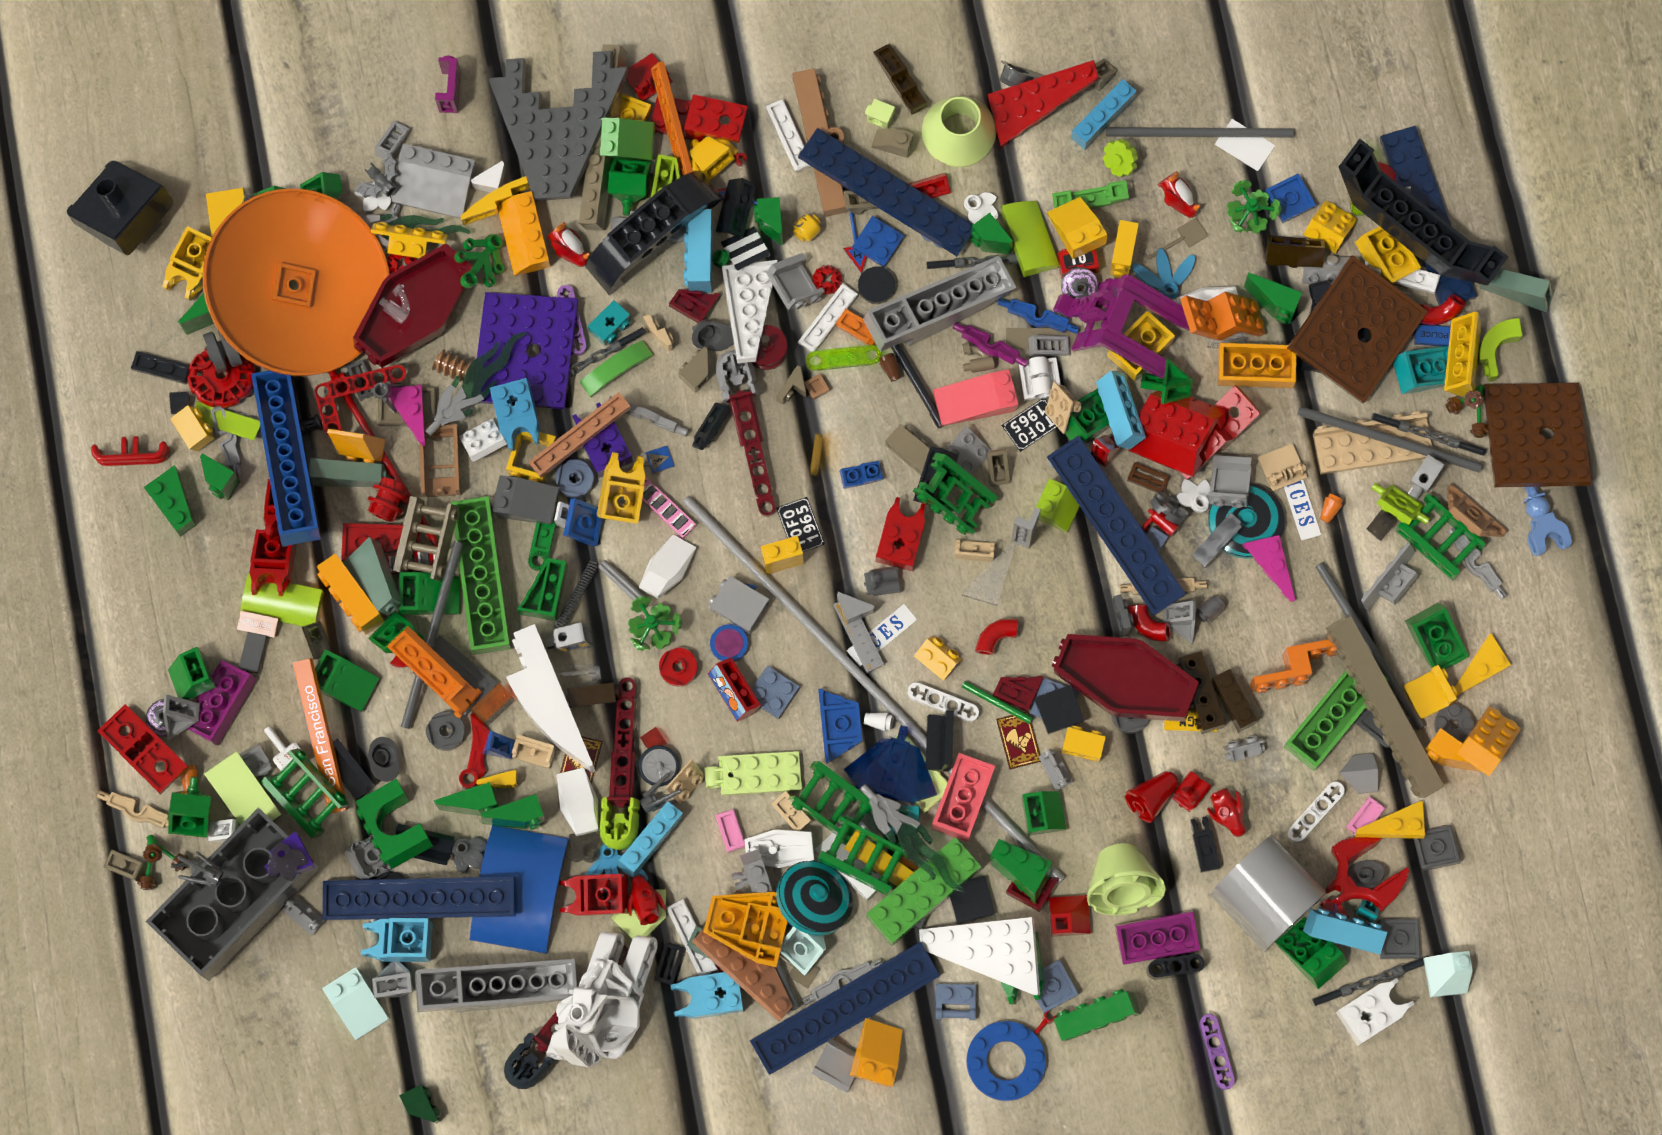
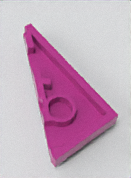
M422 386L390 388L391 395L389 399L394 404L395 409L400 413L401 418L407 427L410 428L416 440L422 446H426Z
M1280 536L1242 544L1244 549H1247L1253 556L1254 561L1262 567L1268 578L1278 586L1283 596L1290 602L1295 601Z

